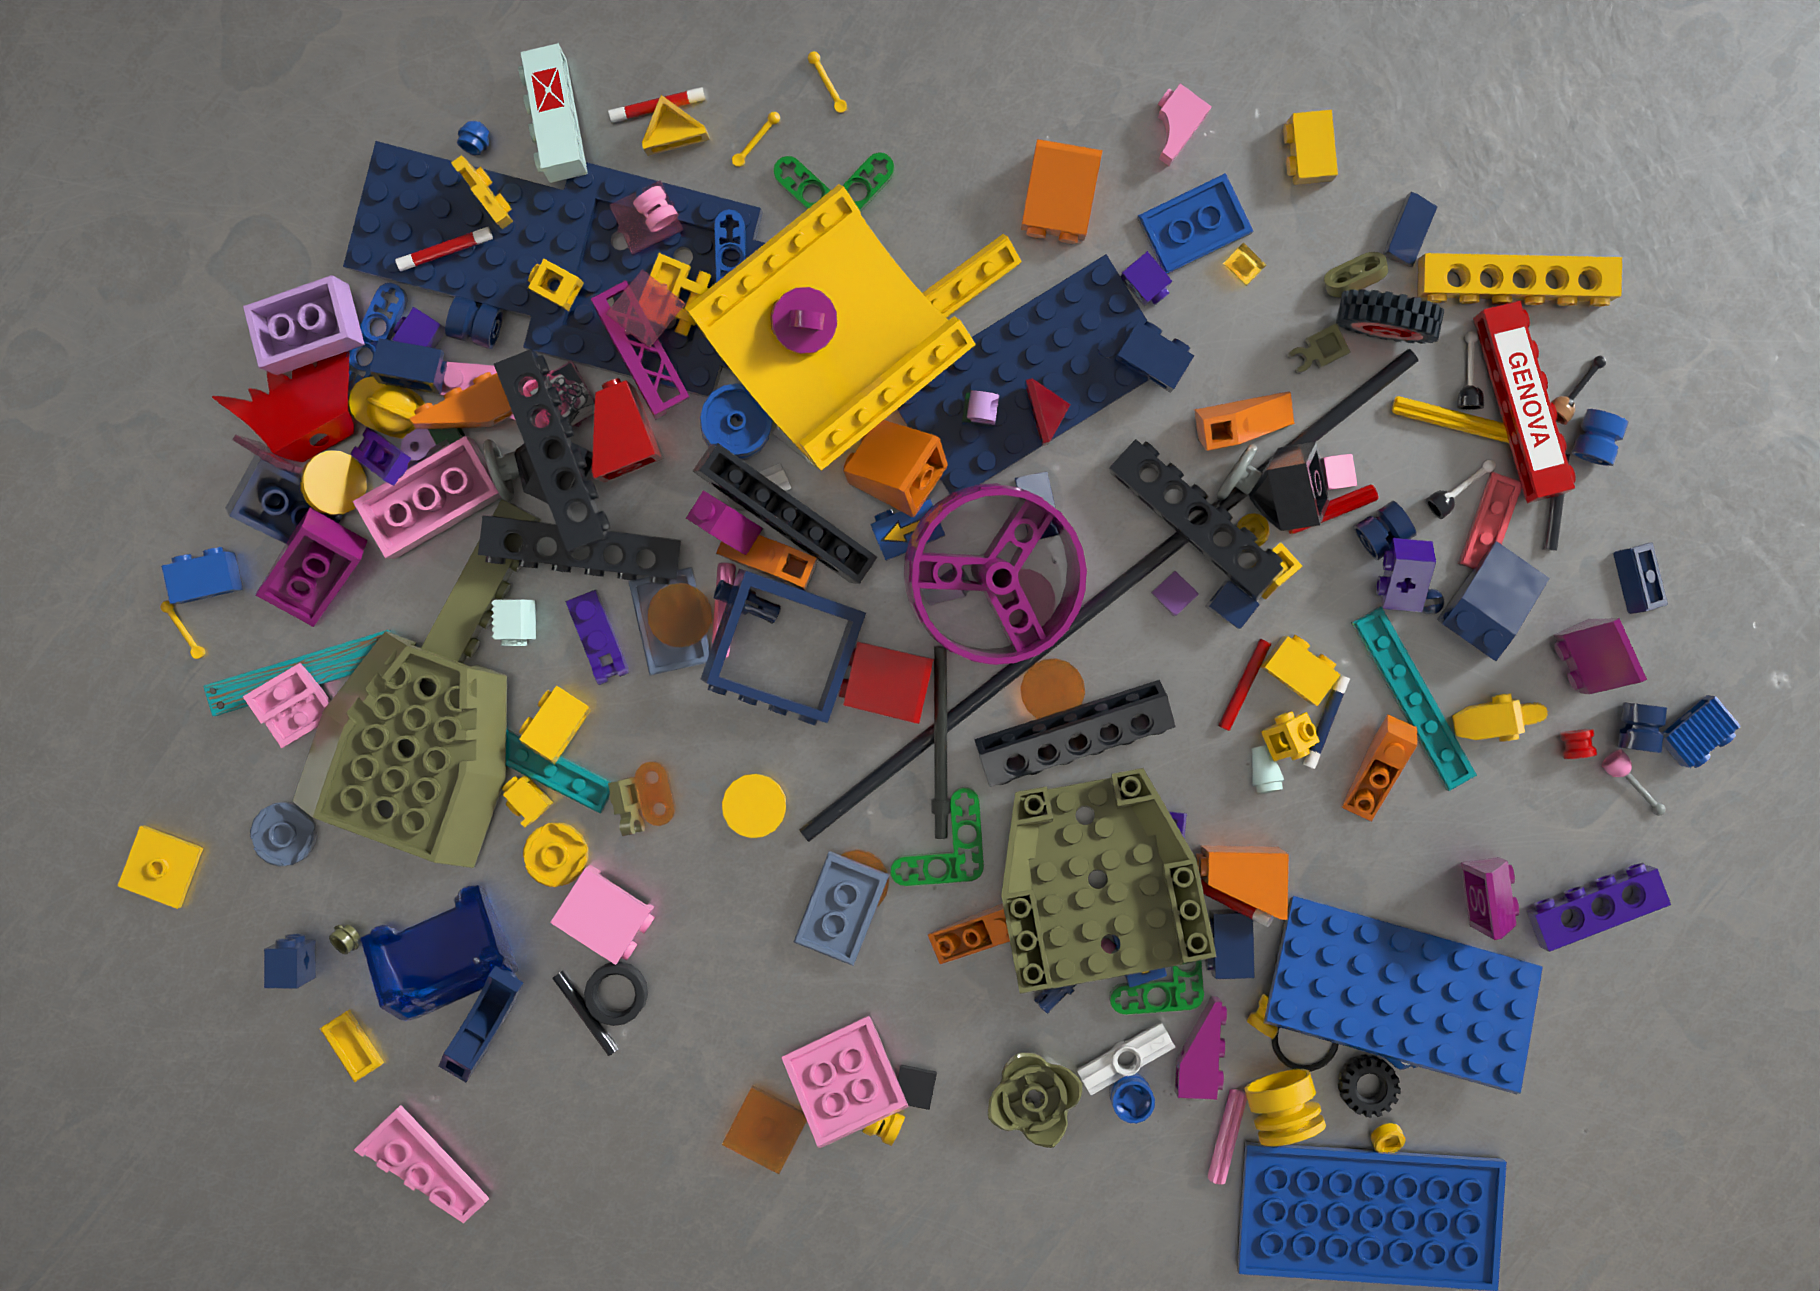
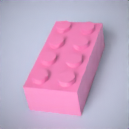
M464 436L407 469L405 474L398 479L395 486L385 482L352 502L384 557L397 559L502 497L493 483L485 458L475 440Z

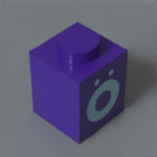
M1148 251L1125 269L1120 276L1125 285L1144 307L1151 301L1154 305H1157L1170 293L1167 288L1172 283V280Z

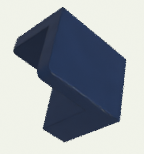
M1228 580L1223 582L1205 607L1214 614L1222 616L1237 629H1241L1260 604Z

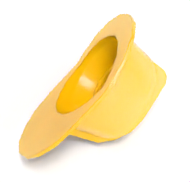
M373 376L366 377L357 382L350 391L348 401L350 411L357 421L385 435L400 439L416 429L410 417L415 415L414 411L418 407L425 404L420 395L413 390L378 383Z

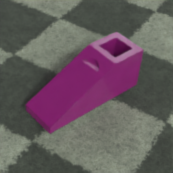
M1211 996L1176 1058L1174 1091L1178 1098L1217 1100L1218 1090H1223L1224 1073L1222 1070H1219V1058H1224L1225 1039L1220 1038L1221 1025L1226 1026L1227 1008L1222 1006V1001L1216 996Z

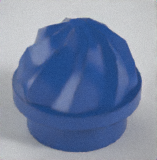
M469 121L459 129L457 144L464 151L472 155H480L482 150L488 148L489 131L481 122Z

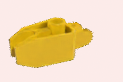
M1511 693L1492 696V702L1467 706L1452 715L1456 736L1473 740L1499 737V742L1519 739V734L1525 732L1524 725L1541 723V721L1547 719V712L1549 711H1547L1545 705L1539 702L1520 704L1517 698H1512Z

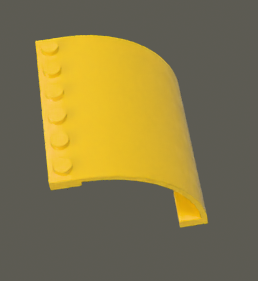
M840 184L684 308L722 360L761 408L820 471L976 345L960 319L953 316L948 320L907 277L867 225L845 187ZM811 287L822 291L832 301L837 312V327L833 338L824 348L814 353H796L786 349L778 341L771 329L770 316L774 303L784 293L793 288Z

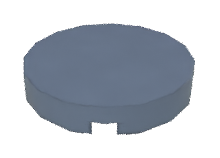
M291 802L274 803L262 809L253 819L250 837L256 854L266 863L278 867L294 865L305 859L313 850L317 838L316 824L313 818L296 804Z

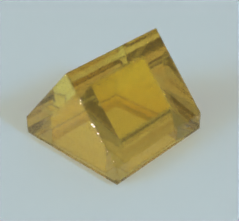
M1244 242L1223 263L1246 286L1266 267V264Z

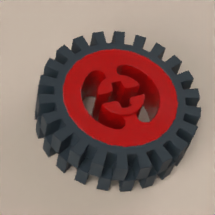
M1352 289L1342 293L1336 324H1339L1338 326L1348 331H1354L1357 334H1367L1366 336L1380 337L1383 340L1393 339L1395 342L1405 341L1407 343L1417 342L1420 344L1433 343L1439 340L1444 309L1437 304H1432L1428 300L1421 301V298L1417 297L1409 298L1405 294L1394 295L1393 292L1388 291L1381 293L1378 290H1371L1370 292L1365 289H1359V291Z

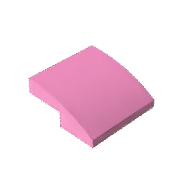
M301 663L296 664L243 696L259 722L266 724L281 748L317 728L324 709L331 702L316 680Z

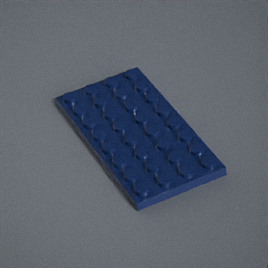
M1105 254L971 337L976 344L897 410L907 427L940 438L948 464L940 480L949 495L971 486L981 485L1042 447L1025 387L1026 380L1033 378L1071 404L1051 441L1149 381L1115 359L1137 322L1139 321L1144 324L1148 320L1111 260ZM983 391L999 395L994 427L962 423L966 393Z

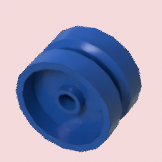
M739 383L723 385L712 392L704 402L700 416L702 438L706 445L709 447L710 444L719 443L741 460H748L761 452L769 440L773 422L746 388ZM736 417L738 422L743 421V423L735 427L731 424V418Z

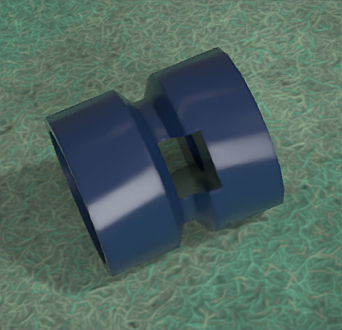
M456 296L448 311L445 334L447 337L466 341L471 337L474 344L492 349L501 331L503 310L486 304H482L478 308L475 301Z
M1394 500L1377 510L1376 518L1368 516L1354 526L1355 533L1360 542L1375 560L1381 559L1385 551H1390L1393 538L1411 539L1417 535L1412 521L1403 508Z
M1623 702L1621 720L1626 726L1620 729L1618 747L1662 753L1664 735L1659 732V728L1665 726L1667 707Z

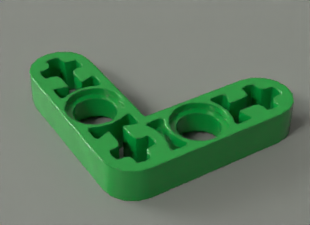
M874 153L843 184L848 193L850 187L854 184H862L867 189V195L863 200L854 201L860 212L892 179L894 175L893 160L885 153ZM792 156L781 157L774 165L776 181L806 210L816 202L810 203L803 198L805 188L812 185L817 186L822 192L820 199L831 191L798 159ZM873 163H887L885 166L887 174L878 173L873 178V183L877 184L875 188H872L867 179L861 177L863 173L868 178L873 174ZM784 165L788 168L794 165V173L801 181L804 175L808 177L800 183L797 191L792 189L797 184L791 177L781 178L783 176L781 168Z
M961 787L956 789L951 795L950 807L954 852L903 855L896 858L891 865L890 871L895 883L902 886L970 882L977 880L982 875L984 860L980 804L978 795L973 789ZM961 793H967L968 798L974 799V804L968 806L969 816L976 814V820L963 819L956 822V815L963 817L961 805L955 804V800L961 799ZM964 825H971L976 830V838L970 843H964L958 838V830ZM978 846V852L971 851L973 863H978L979 867L974 868L973 874L968 875L965 869H960V864L966 862L965 852L958 853V848L971 849ZM939 859L946 864L947 869L943 876L933 877L930 875L928 865L932 860ZM917 860H924L923 873L925 879H918L919 872L909 873V879H902V874H896L895 870L901 868L902 862H907L910 868L919 867Z
M1202 960L1195 962L1194 967L1187 971L1179 969L1178 966L1171 967L1172 979L1150 981L1134 987H1129L1128 983L1117 984L1112 988L1109 995L1112 1008L1119 1014L1125 1015L1196 1009L1204 999ZM1197 975L1196 980L1190 979L1191 989L1197 992V995L1192 996L1191 1002H1187L1184 997L1180 996V993L1186 990L1184 979L1178 981V976L1189 978ZM1153 988H1161L1165 992V1000L1159 1005H1152L1148 1002L1147 995ZM1142 989L1141 998L1144 1006L1138 1007V1000H1129L1126 1007H1122L1119 1001H1115V998L1121 996V991H1126L1128 996H1138L1136 990Z

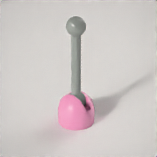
M1622 749L1614 751L1605 758L1601 766L1608 774L1613 777H1625L1652 806V812L1655 815L1661 816L1665 813V806L1662 803H1657L1630 774L1632 762Z

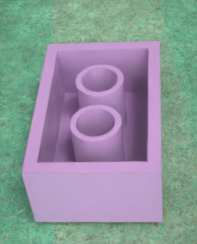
M332 275L243 306L258 367L275 375L365 345L349 284Z

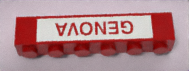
M1521 301L1483 309L1473 320L1526 502L1528 504L1566 494L1575 489L1576 476L1573 467L1568 465L1565 454L1566 441L1564 436L1559 433L1556 424V407L1549 400L1547 376L1541 371L1539 366V349L1537 343L1532 340L1530 335L1529 315L1523 309Z

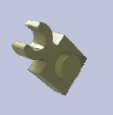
M1334 324L1306 338L1305 340L1309 348H1294L1288 353V357L1301 355L1304 358V364L1295 369L1296 373H1302L1310 368L1314 360L1318 367L1321 368L1351 353L1338 325Z
M637 776L608 783L614 815L620 814L621 816L619 826L622 836L645 831L644 821L638 809L643 808Z

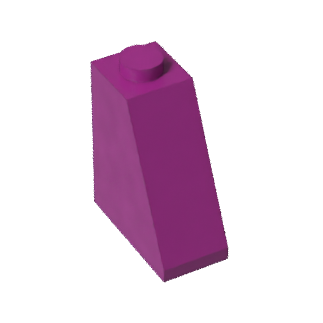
M704 490L686 517L693 524L744 555H747L763 530L761 526Z

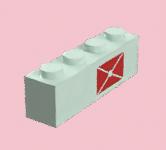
M559 43L521 52L523 65L518 66L521 82L523 86H527L528 94L523 95L527 113L532 114L533 123L528 124L531 139L533 143H537L538 152L534 153V161L538 172H544L550 183L588 174L567 59Z

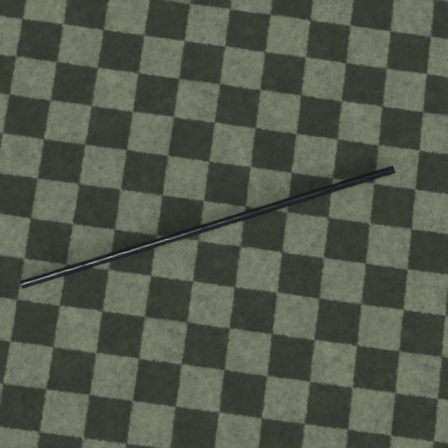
M1407 349L1286 446L1317 442L1419 361L1416 354L1411 349ZM1272 457L1256 469L1262 473ZM1234 487L1225 500L1220 501L1217 499L1211 505L1215 508L1220 505L1229 511L1248 495ZM1202 511L1190 522L1194 525H1202L1207 521L1208 516ZM1175 532L1080 607V611L1069 630L1053 646L1035 657L1008 664L947 712V733L1189 542L1178 532ZM934 723L799 830L805 839L810 842L933 745Z

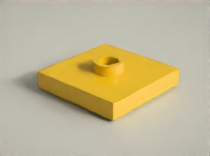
M142 825L137 832L118 887L179 909L184 902L203 847Z

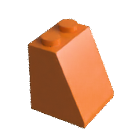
M1037 139L1021 230L1027 231V235L1034 238H1046V234L1059 236V241L1069 244H1077L1078 240L1084 241L1087 235L1103 150Z
M883 420L861 438V444L856 452L851 453L847 457L843 471L850 485L914 518L948 464L939 437Z
M1201 845V853H1196L1195 858L1200 878L1204 882L1280 920H1287L1289 853L1279 847Z

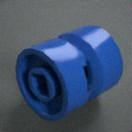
M1587 409L1581 425L1585 434L1580 435L1576 439L1571 453L1582 460L1594 464L1613 466L1619 448L1615 442L1623 440L1629 422L1625 418L1606 411Z
M1137 1073L1131 1076H1124L1109 1087L1111 1103L1115 1113L1121 1120L1137 1124L1151 1116L1155 1108V1098L1148 1082L1143 1076Z

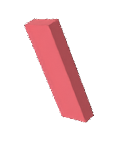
M1495 472L1490 473L1458 562L1459 565L1475 569L1495 541L1502 545L1522 489L1520 481Z

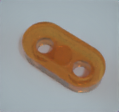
M656 761L646 762L637 769L635 774L642 813L645 820L655 826L665 825L673 819L676 812L669 774L663 764ZM650 771L658 774V781L656 783L648 781L647 775ZM656 803L664 804L666 809L664 814H657L655 812L654 806Z

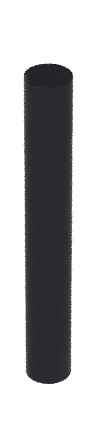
M1566 454V458L1569 465L1570 454ZM1565 494L1552 497L1550 500L1544 550L1557 551Z
M563 970L555 975L552 979L605 1053L610 1056L619 1048L601 1023L591 1016L585 1006V1001Z

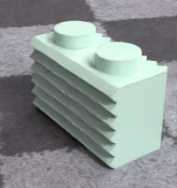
M494 600L491 603L494 606L491 609L494 612L491 616L494 619L492 622L494 627L491 629L494 632L492 637L495 640L501 639V646H527V639H536L535 600Z

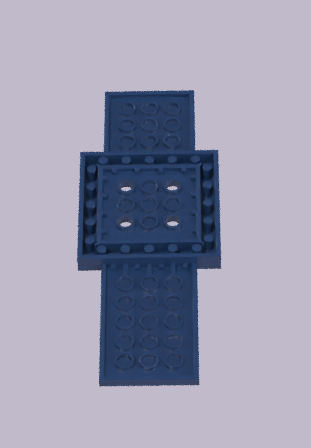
M375 141L343 267L444 295L462 297L479 304H486L531 317L523 345L524 349H532L538 354L632 378L595 311L591 298L627 281L639 303L658 254L661 253L675 259L677 252L682 249L691 251L693 259L689 264L691 269L687 279L695 282L699 271L706 272L711 275L707 288H710L716 283L714 224L718 214L728 209L740 213L745 223L746 258H748L765 244V242L756 240L763 212L760 207L586 162L588 174L567 179L564 190L483 169L493 182L488 186L495 196L500 193L512 208L508 215L513 222L502 229L472 192L463 176L451 164L453 161ZM660 186L666 194L665 200L667 204L674 207L678 217L667 227L657 232H651L645 223L646 217L637 211L633 202L645 191ZM731 217L727 218L726 224H721V228H725L728 233V241L721 240V245L729 242L740 244V239L737 241L733 239V228L739 227V224L734 223ZM485 227H489L493 239L401 272L397 267L395 260L397 258ZM619 233L628 234L630 237V244L624 250H617L613 246V239ZM736 250L724 252L722 263L725 266L735 267L738 265L740 254ZM543 259L579 277L584 282L569 311L528 288L531 283L528 281L533 267L536 264L541 265ZM553 280L550 283V290L556 291L560 281ZM682 289L675 306L684 309L690 292ZM623 291L612 297L614 300L612 311L626 315L630 302ZM632 309L631 317L638 318V316L634 314V309ZM617 318L619 324L623 327L624 320ZM677 318L675 325L670 329H663L649 321L687 393L708 398L712 392L717 390L722 367L730 368L712 347L696 324L695 326L691 325L686 337L675 332L679 322ZM629 321L625 334L628 340L642 344L646 331L642 325ZM648 338L646 345L654 347L650 338ZM633 347L636 355L638 356L640 349ZM645 350L641 364L644 369L658 373L662 360L658 354ZM664 366L662 374L670 376L667 369ZM648 375L652 384H655L656 378ZM660 379V386L678 390L674 383Z

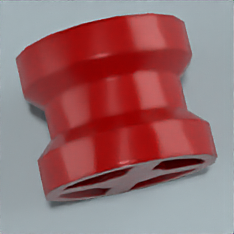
M1579 729L1560 733L1561 740L1565 742L1566 747L1563 752L1564 759H1579L1597 755V749L1592 745V738L1595 736L1594 729Z

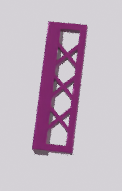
M627 281L591 298L595 311L655 420L666 415V410L689 399L690 396ZM624 291L630 302L626 315L612 311L607 300ZM632 309H634L638 318L631 317ZM617 318L624 320L623 327H621ZM629 321L644 327L646 332L642 344L628 340L625 332ZM648 338H650L654 347L646 345ZM633 347L640 349L638 356L636 355ZM645 350L656 353L662 361L658 373L646 370L642 366L641 361ZM664 366L667 369L670 376L662 374ZM648 375L656 378L654 386ZM660 379L674 383L680 394L663 403L657 393Z

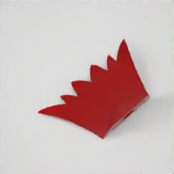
M348 351L317 361L316 367L311 363L292 370V379L284 374L275 375L267 371L269 394L258 389L249 388L248 391L253 401L225 396H212L220 405L244 421L266 443L273 454L291 461L305 462L354 434V424L348 411L350 357ZM314 435H327L314 446L310 444V439Z

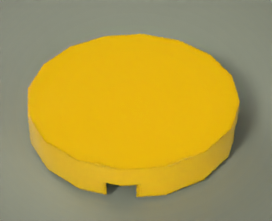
M325 451L312 457L303 467L301 473L302 482H300L301 492L306 502L317 512L328 515H343L354 510L356 507L352 501L366 493L367 482L363 468L349 454L341 451Z
M746 774L734 780L725 791L722 801L723 816L728 826L737 834L748 838L764 837L774 832L783 821L786 812V796L780 785L771 777L761 774Z
M548 823L535 829L527 838L523 848L526 870L536 882L548 887L564 886L575 881L584 871L588 861V847L584 837L574 827L565 823Z

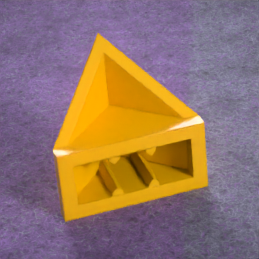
M661 95L641 143L645 153L649 156L710 139L704 125Z

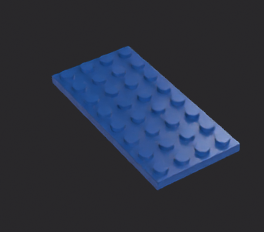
M1293 896L1290 898L1287 920H1285L1263 1023L1517 1095L1522 1090L1543 966Z
M1245 1142L1237 1271L1239 1274L1498 1291L1507 1162L1499 1158L1406 1152L1389 1153L1376 1152L1375 1150L1299 1145L1264 1146L1261 1143Z

